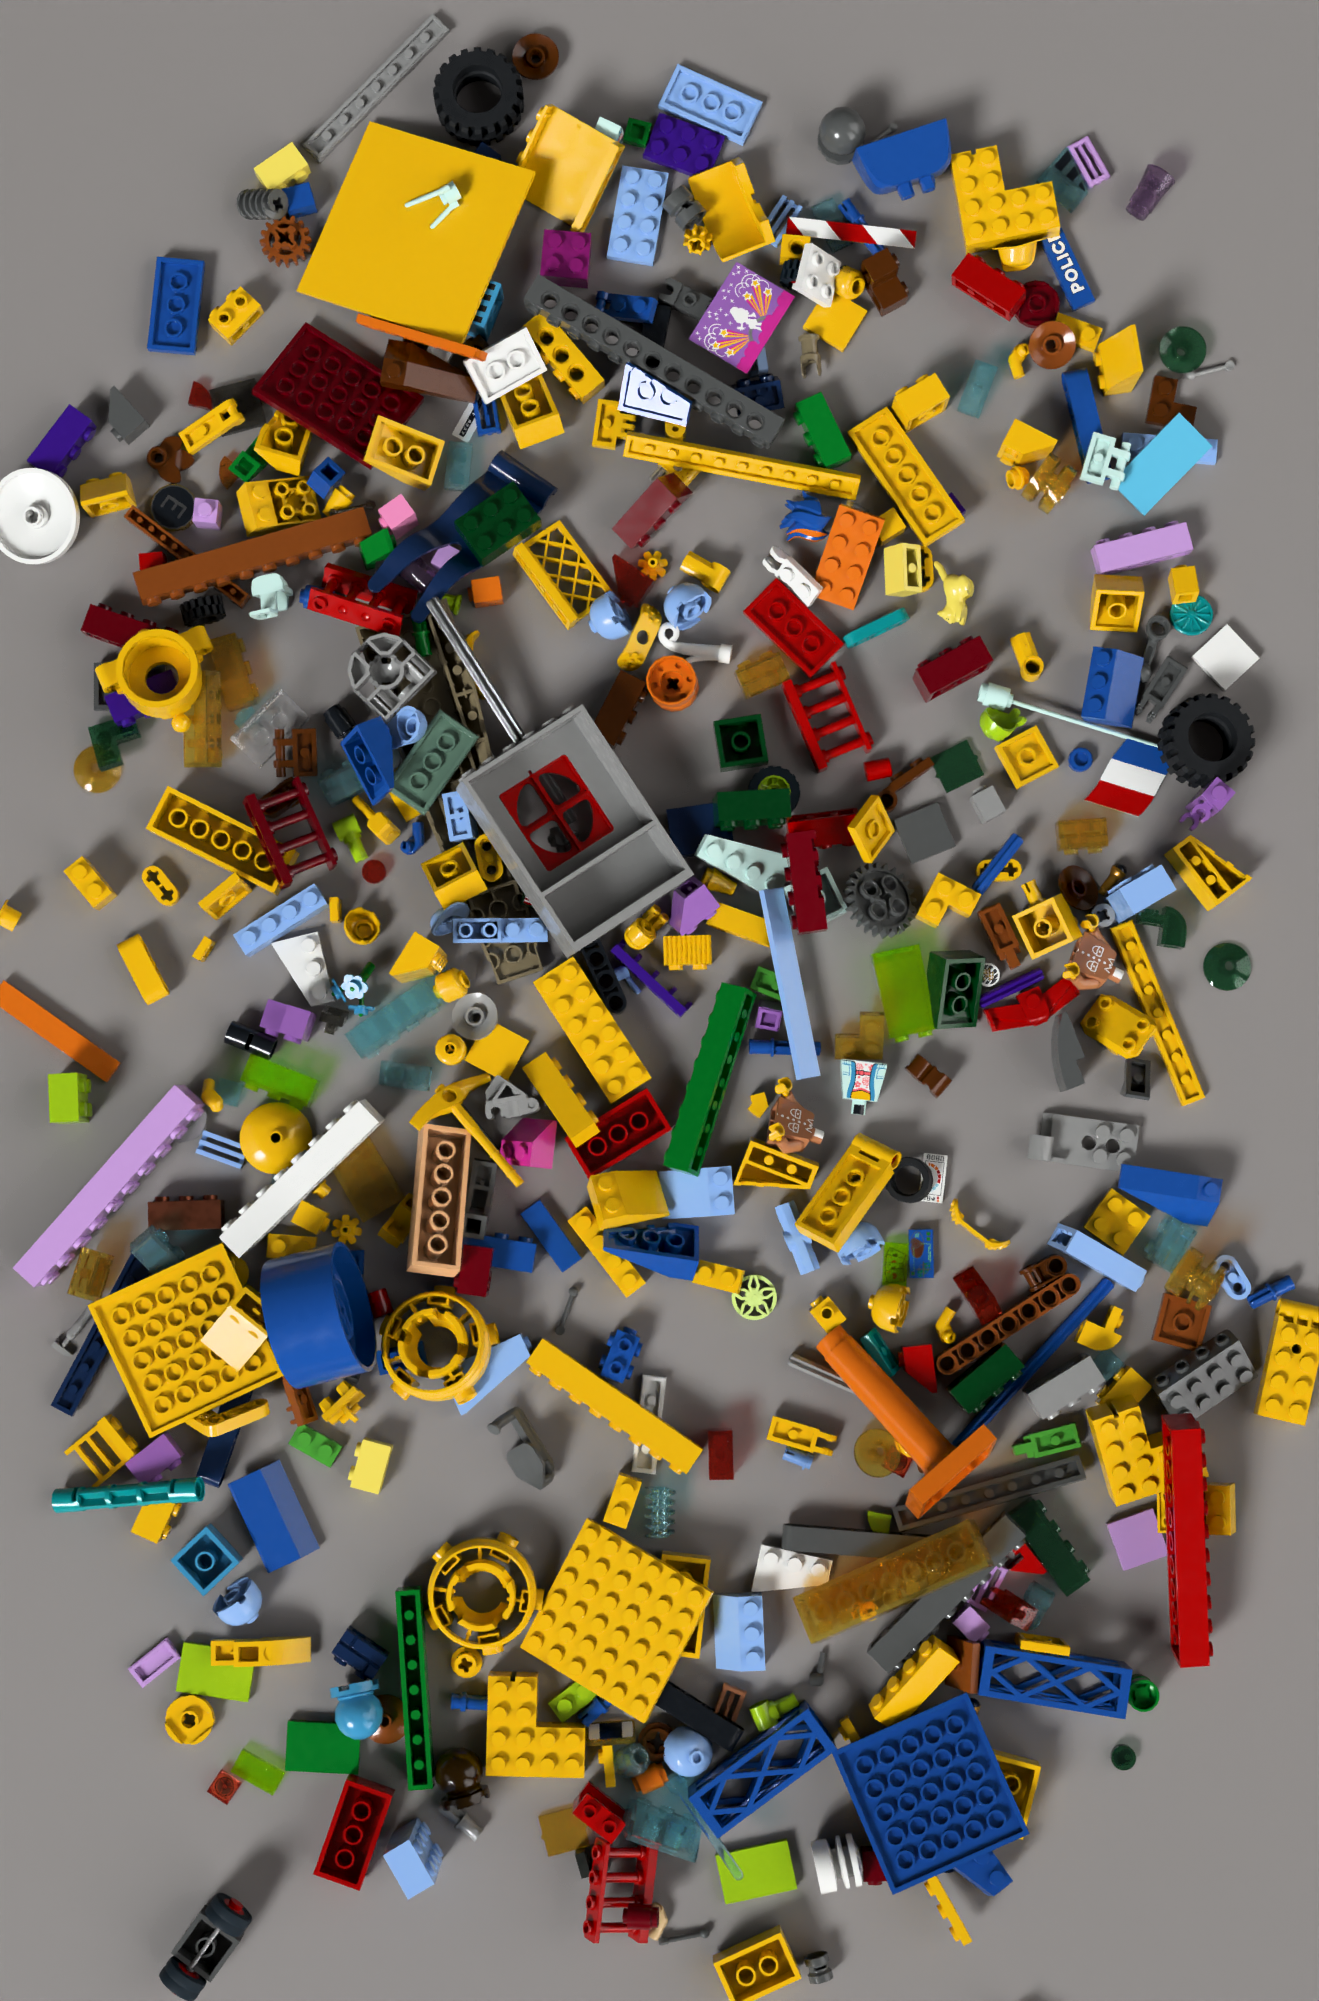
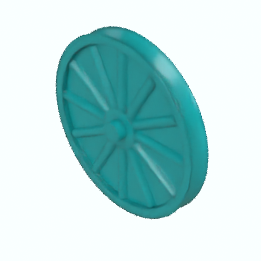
M1198 595L1196 602L1172 604L1169 616L1173 627L1177 631L1193 636L1201 634L1208 629L1213 619V610L1210 603Z

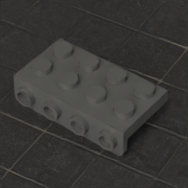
M1226 1329L1181 1360H1178L1162 1373L1156 1375V1377L1149 1381V1384L1157 1394L1167 1414L1191 1413L1196 1419L1258 1377V1374L1239 1339L1230 1330Z

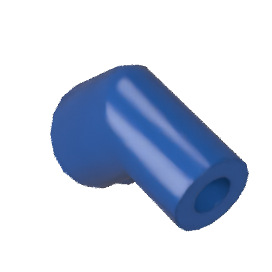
M424 822L412 823L413 835L400 845L403 853L407 855L415 854L424 845Z

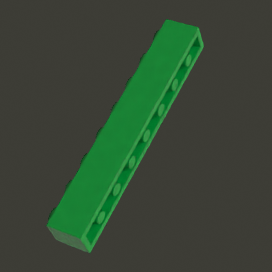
M722 982L720 989L716 993V1002L708 1018L709 1024L701 1040L699 1055L694 1061V1070L686 1086L687 1092L679 1108V1117L676 1126L672 1129L669 1148L664 1154L663 1165L674 1171L696 1177L699 1176L757 995L745 987Z
M422 1585L398 1587L395 1591L408 1791L433 1789L435 1785L423 1590Z

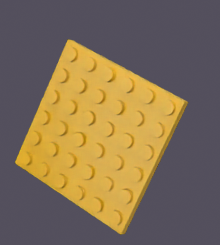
M223 1242L87 1305L149 1438L284 1376L277 1364L268 1338L264 1340L239 1371H236L200 1341L244 1288Z
M587 1518L542 1603V1611H538L520 1648L640 1722L646 1723L714 1591L593 1519Z

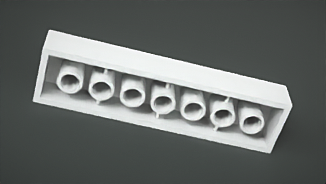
M366 1099L352 1101L343 1110L346 1114L342 1118L339 1116L333 1119L325 1127L328 1131L325 1134H318L308 1144L311 1147L308 1151L304 1150L298 1153L291 1160L293 1165L290 1168H283L273 1178L276 1181L273 1185L270 1183L268 1186L263 1187L256 1194L258 1199L250 1203L248 1202L239 1211L241 1215L239 1218L235 1217L233 1220H229L221 1228L223 1233L219 1238L238 1258L248 1254L301 1200L312 1192L385 1121Z

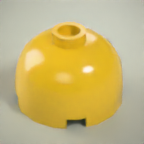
M892 1283L886 1284L878 1289L876 1295L872 1294L870 1296L868 1308L871 1309L872 1319L879 1328L893 1333L899 1332L896 1327H902L909 1307V1301H905L906 1294L910 1295V1287Z

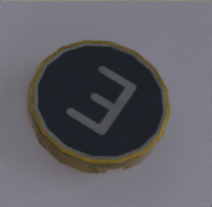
M169 484L161 487L153 495L150 502V512L153 520L169 532L188 529L193 524L195 496L188 488L179 484Z

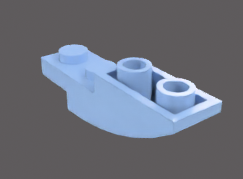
M541 918L452 919L453 943L548 942V929Z

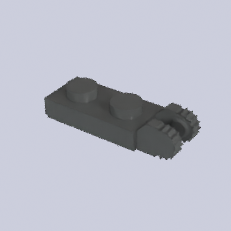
M1167 656L1141 696L1143 698L1135 709V715L1141 714L1145 704L1149 701L1155 705L1146 717V722L1150 724L1159 710L1164 707L1188 668Z

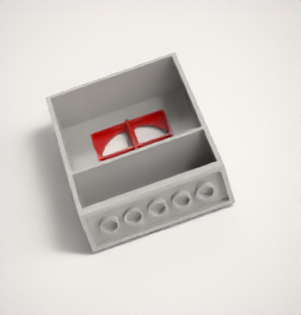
M583 704L577 708L574 705L568 707L558 717V720H555L553 717L542 724V727L538 729L539 732L536 733L532 730L524 735L522 740L518 742V745H515L513 742L506 746L498 755L499 757L495 758L492 755L478 767L477 771L474 768L468 770L461 775L462 777L458 780L460 783L456 787V791L566 958L583 949L694 875ZM545 773L565 776L579 786L580 792L562 804L556 805L540 783L539 776ZM530 784L547 808V813L531 824L522 826L518 818L517 801L522 787ZM587 800L592 808L593 824L589 837L581 842L565 821L563 813L579 802ZM555 821L570 843L571 850L565 853L545 850L530 839V834L548 822Z

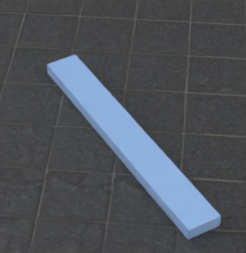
M783 887L761 890L759 894L796 1080L821 1076Z

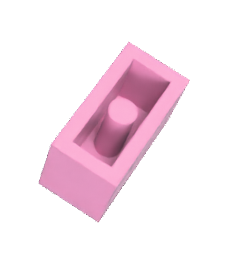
M402 494L378 509L380 515L378 521L381 524V528H388L389 534H394L396 540L419 525L415 512Z

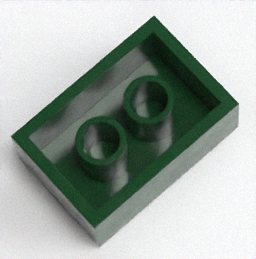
M514 481L454 521L456 531L482 567L542 527L541 518Z
M790 788L717 792L712 799L714 828H720V831L723 832L734 831L735 827L743 826L744 830H757L762 825H768V829L783 828V825L792 817Z
M1001 1342L991 1348L945 1389L965 1412L976 1414L986 1405L984 1401L990 1396L995 1398L1004 1390L1003 1385L1007 1381L1013 1382L1023 1374L1021 1369L1025 1366L1005 1343Z

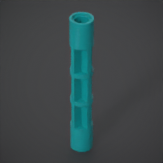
M201 1477L171 1479L170 1481H143L134 1484H109L108 1486L61 1488L53 1491L52 1507L56 1513H66L100 1508L115 1509L117 1507L148 1506L149 1504L200 1502L205 1496V1484Z

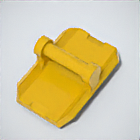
M1101 994L1080 1022L1086 1035L1106 1046L1111 1053L1119 1054L1126 1059L1139 1056L1150 1037L1152 1038L1157 1030L1154 1019L1115 996Z

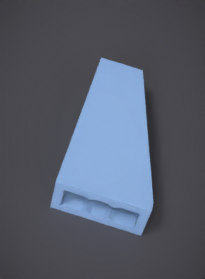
M1058 1223L1047 1243L1129 1290L1136 1292L1144 1283L1147 1270L1076 1229Z
M522 1333L491 1347L488 1366L480 1380L473 1386L477 1395L461 1405H458L455 1398H453L461 1416L466 1414L531 1356L530 1350L533 1349V1346L528 1336L523 1337ZM477 1354L465 1359L462 1363L464 1369L462 1372L466 1374L469 1371Z

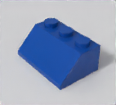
M1093 646L1081 714L1085 722L1132 728L1141 681V670L1144 664L1143 657L1118 649Z

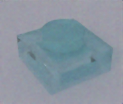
M250 706L248 709L243 708L238 712L234 723L244 733L261 716Z

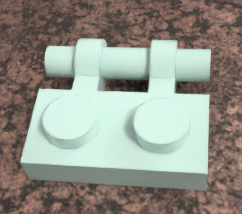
M1093 432L1079 479L1102 486L1105 477L1111 479L1109 488L1119 490L1120 483L1125 478V473L1123 472L1126 462H1129L1131 457V444L1122 442L1121 448L1118 449L1114 447L1117 438ZM1111 457L1117 459L1115 469L1108 468Z

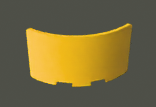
M740 157L688 177V183L694 200L699 201L706 209V214L702 221L704 226H707L708 233L713 234L711 242L722 262L775 242L768 218L760 203H757L751 197V195L755 194L745 164Z

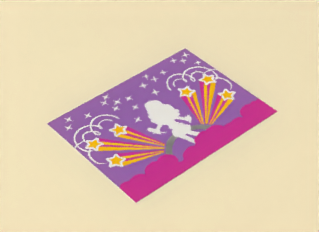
M736 262L690 335L689 340L747 374L795 296Z

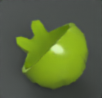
M987 707L980 716L979 724L986 737L999 742L1010 736L1017 727L1024 725L1027 719L1023 716L1019 717L1021 713L1018 708H1013L1007 714Z

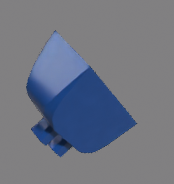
M944 118L857 147L852 162L866 186L874 194L879 195L897 191L902 201L914 197L915 193L912 186L920 184L923 194L934 191L936 188L934 178L944 174L951 161V142L947 120Z

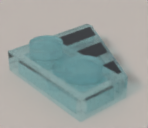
M1067 147L1036 181V184L1052 181L1055 200L1070 213L1078 207L1088 194Z

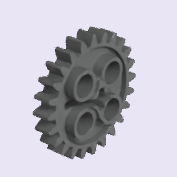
M876 862L873 865L867 863L865 866H860L849 875L850 879L845 882L848 887L843 890L848 896L843 901L850 904L845 910L853 912V915L850 917L851 920L857 918L856 927L863 925L865 926L864 933L872 930L873 937L880 934L881 938L884 939L887 936L892 938L896 934H901L911 925L910 922L915 919L912 913L917 910L912 904L917 899L910 896L914 889L907 888L910 881H902L903 873L897 876L895 867L889 871L887 863L881 867L879 862Z

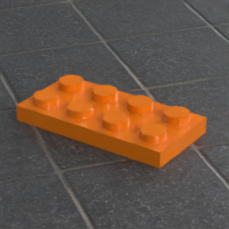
M841 503L839 504L814 578L823 587L817 598L854 610L885 518Z

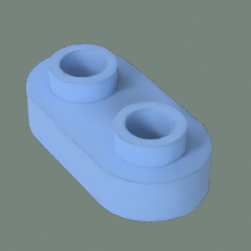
M1230 1255L1217 1256L1212 1263V1270L1225 1292L1232 1299H1245L1250 1294L1251 1284L1238 1262ZM1223 1262L1228 1264L1226 1271H1222L1220 1268ZM1235 1283H1239L1241 1286L1238 1292H1235L1233 1289Z

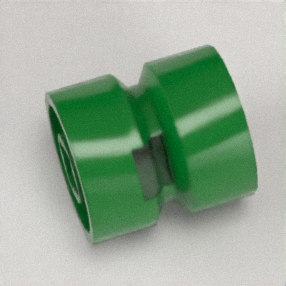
M1133 1674L1128 1703L1137 1711L1148 1712L1158 1704V1688L1148 1677L1142 1674Z

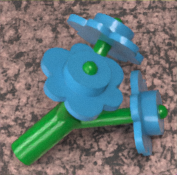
M367 962L359 975L346 974L340 988L334 978L331 979L334 986L330 987L332 990L331 994L337 1000L342 998L344 1003L347 1002L342 993L343 991H345V995L349 999H354L355 997L359 999V1005H348V1010H353L354 1015H359L360 1017L368 1015V1011L372 1012L375 1010V1007L364 1005V995L368 990L366 981L376 968L371 962Z

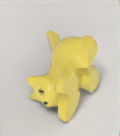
M934 561L933 564L943 581L947 602L944 609L938 611L937 615L943 617L949 624L959 622L960 625L964 626L968 611L965 601L973 596V581L964 574L948 575L943 565L938 561Z

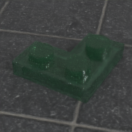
M137 719L135 724L125 728L123 726L118 727L114 720L88 727L101 772L124 765L119 744L141 738Z

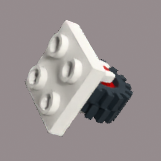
M806 243L800 261L798 259L784 261L779 283L789 290L793 289L795 290L794 292L803 294L823 308H828L832 305L835 292V276L839 274L842 262L813 243Z

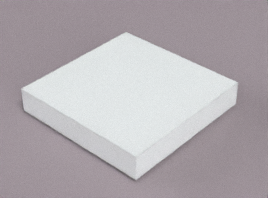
M1228 624L1191 657L1223 692L1260 659Z

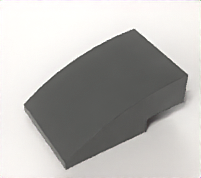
M1067 1012L1055 1017L1051 1039L1053 1069L1060 1092L1085 1083L1076 1061L1084 1058L1085 1055Z

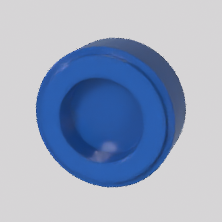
M1082 747L1074 749L1068 756V764L1076 772L1086 771L1093 762L1091 752Z

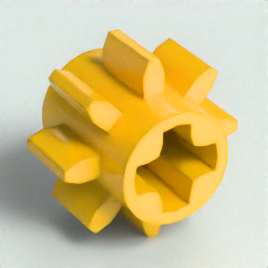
M694 224L692 230H685L683 246L688 247L689 253L701 255L704 249L710 250V241L713 234L708 233L707 226H697Z

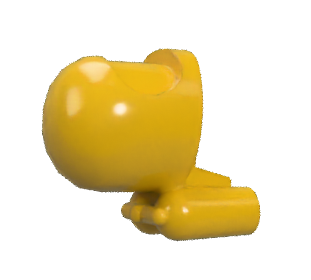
M654 904L642 915V918H637L626 928L624 932L626 944L634 950H641L647 947L656 938V931L669 921L668 915L661 913L660 907Z

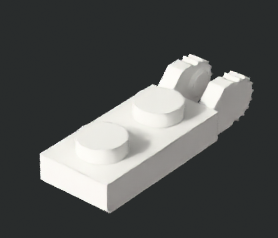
M773 546L769 553L774 559L765 557L762 561L763 565L769 572L774 573L806 607L811 606L823 590V587L792 556L789 557L780 547Z

